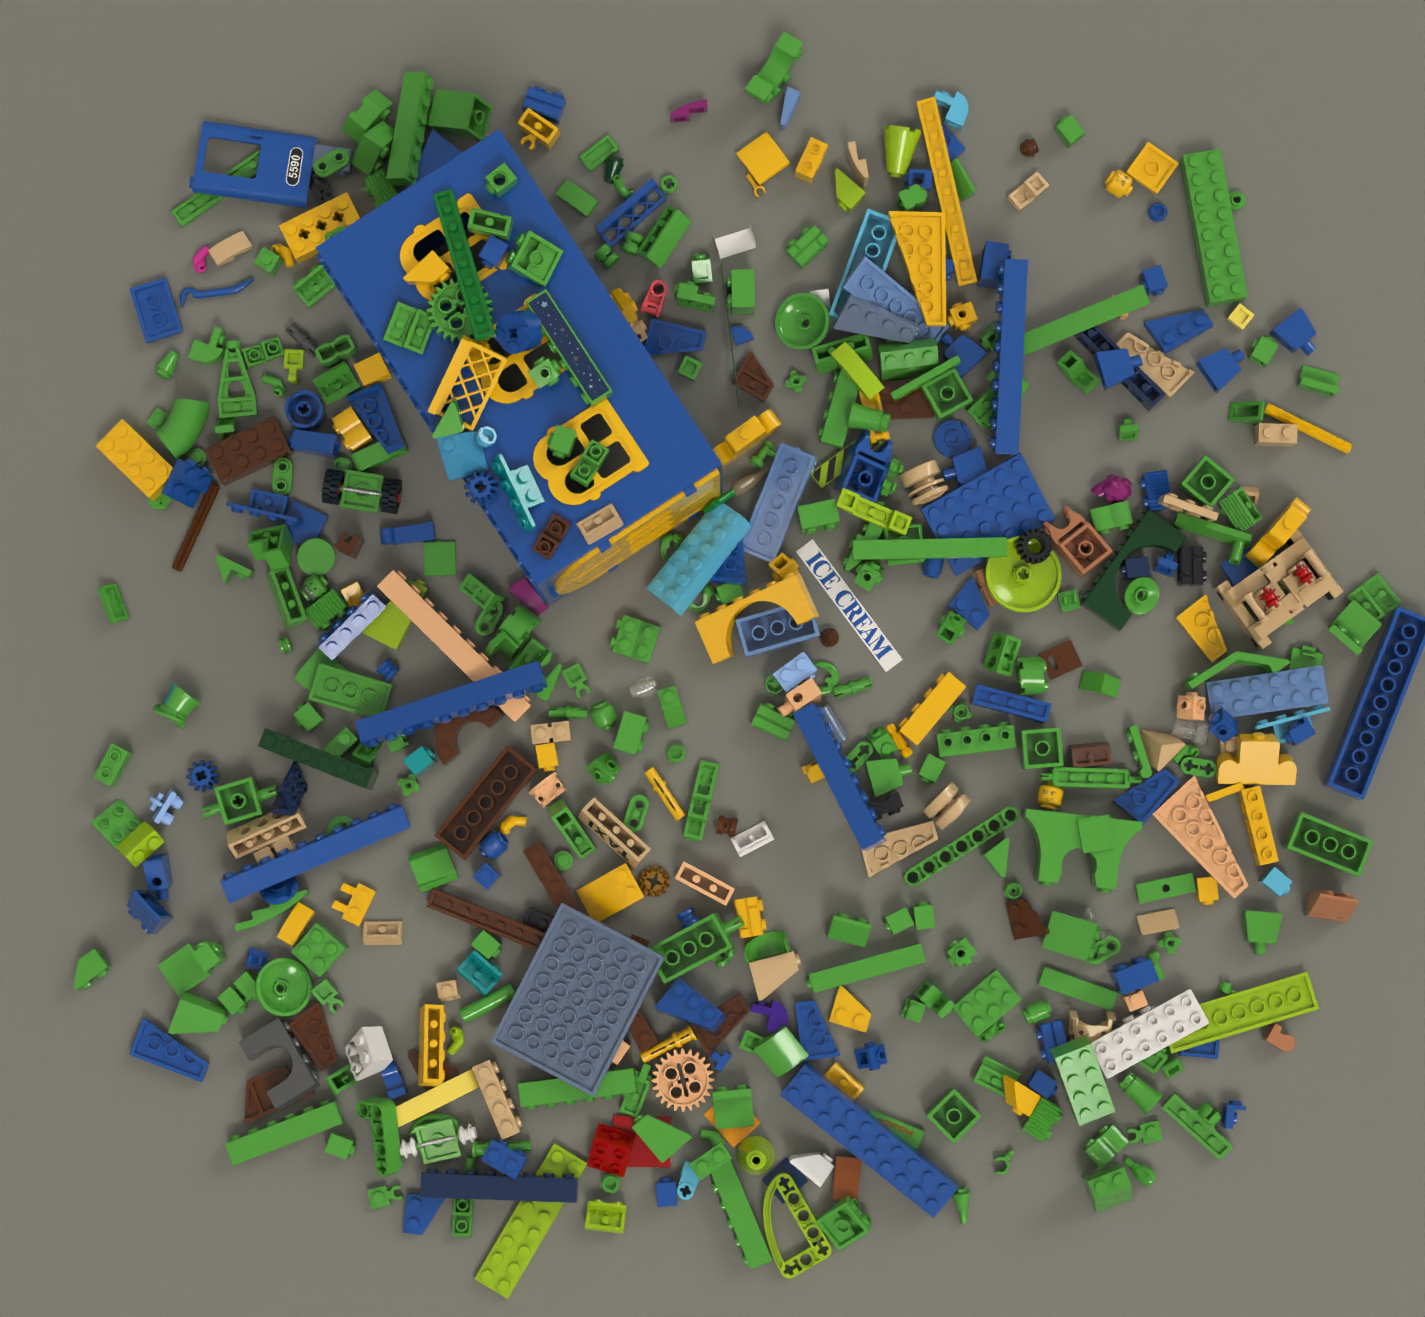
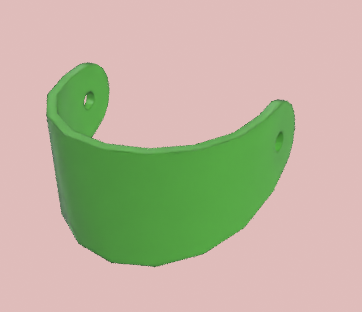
M782 930L768 931L764 935L755 936L744 946V956L747 963L791 952L786 932Z

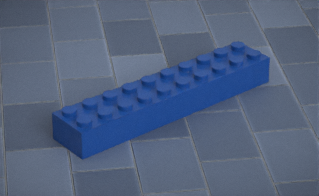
M1001 259V263L997 264V274H1000V282L996 284V294H999V301H996L995 313H998V321H995L994 324L997 340H994L993 351L997 353L992 365V370L996 374L995 379H992L991 385L995 394L994 398H991V409L994 410V415L990 417V428L993 430V435L989 436V448L995 454H1019L1028 260Z
M1399 606L1391 611L1323 786L1354 799L1364 800L1425 646V617Z
M805 1061L781 1091V1097L931 1217L934 1218L958 1189L957 1181L912 1147L808 1062Z

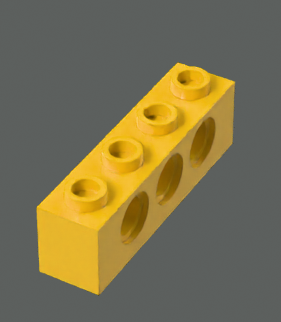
M1260 786L1238 791L1237 794L1255 865L1261 866L1278 862L1279 859Z

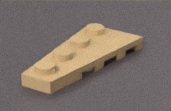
M1129 332L1116 343L1120 349H1127L1130 357L1140 354L1143 365L1139 366V368L1166 394L1165 397L1167 399L1195 373L1193 370H1188L1181 366V363L1178 361H1173L1164 356V353L1161 351H1156L1149 347V344Z
M931 820L886 832L885 838L887 841L867 852L861 849L868 878L938 840L934 821Z

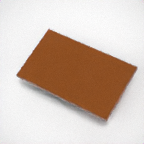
M836 1156L832 1199L841 1200L848 1195L851 1199L855 1198L858 1201L861 1160L859 1158Z

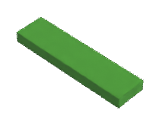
M957 355L891 392L893 400L897 401L920 388L921 385L961 365V360Z
M1047 967L1043 968L1038 982L1040 986L1110 1011L1113 1009L1118 994L1115 991Z

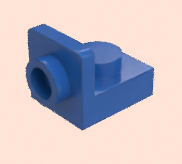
M1229 1100V1103H1223L1222 1127L1233 1129V1124L1237 1122V1113H1234L1235 1109L1246 1110V1106L1241 1105V1101Z

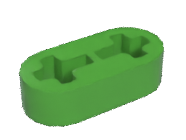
M860 742L847 755L850 761L855 757L858 759L855 762L856 768H850L852 773L857 771L872 755L873 747L869 742ZM861 745L869 747L868 755L865 753L861 757L857 755L861 751L859 748Z
M1185 757L1179 763L1181 772L1187 775L1210 778L1217 771L1216 764L1210 760ZM1188 760H1190V764L1196 765V769L1190 768L1189 771H1187V767H1184V763H1187ZM1209 764L1212 772H1208L1207 775L1205 770L1200 769V766L1204 767Z

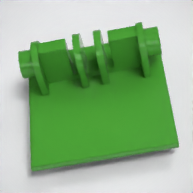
M121 799L117 800L91 821L92 825L115 849L117 845L143 823Z

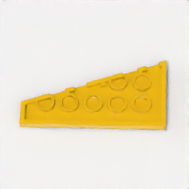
M888 211L887 214L926 327H945V212Z

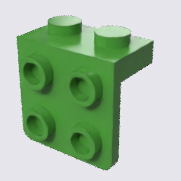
M739 1084L731 1089H727V1086H718L716 1090H712L715 1126L717 1129L754 1125L751 1087H747V1084Z

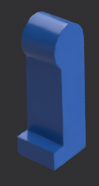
M431 521L423 524L381 529V545L436 541L435 524Z

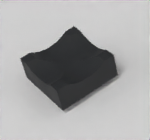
M899 792L889 795L881 803H868L869 807H873L877 813L876 821L883 819L882 814L888 813L891 816L901 812L900 808L904 807Z

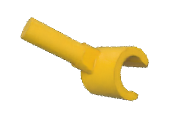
M747 174L746 178L754 189V196L759 198V195L756 193L757 189H761L763 194H765V188L758 186L751 175Z

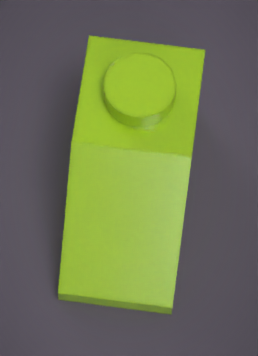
M837 168L834 173L837 206L843 212L851 213L865 198L866 192Z

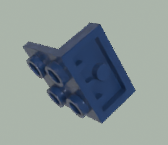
M293 761L280 786V792L271 807L273 814L295 815L301 805L304 794L307 793L308 784L305 782L302 770L296 761Z

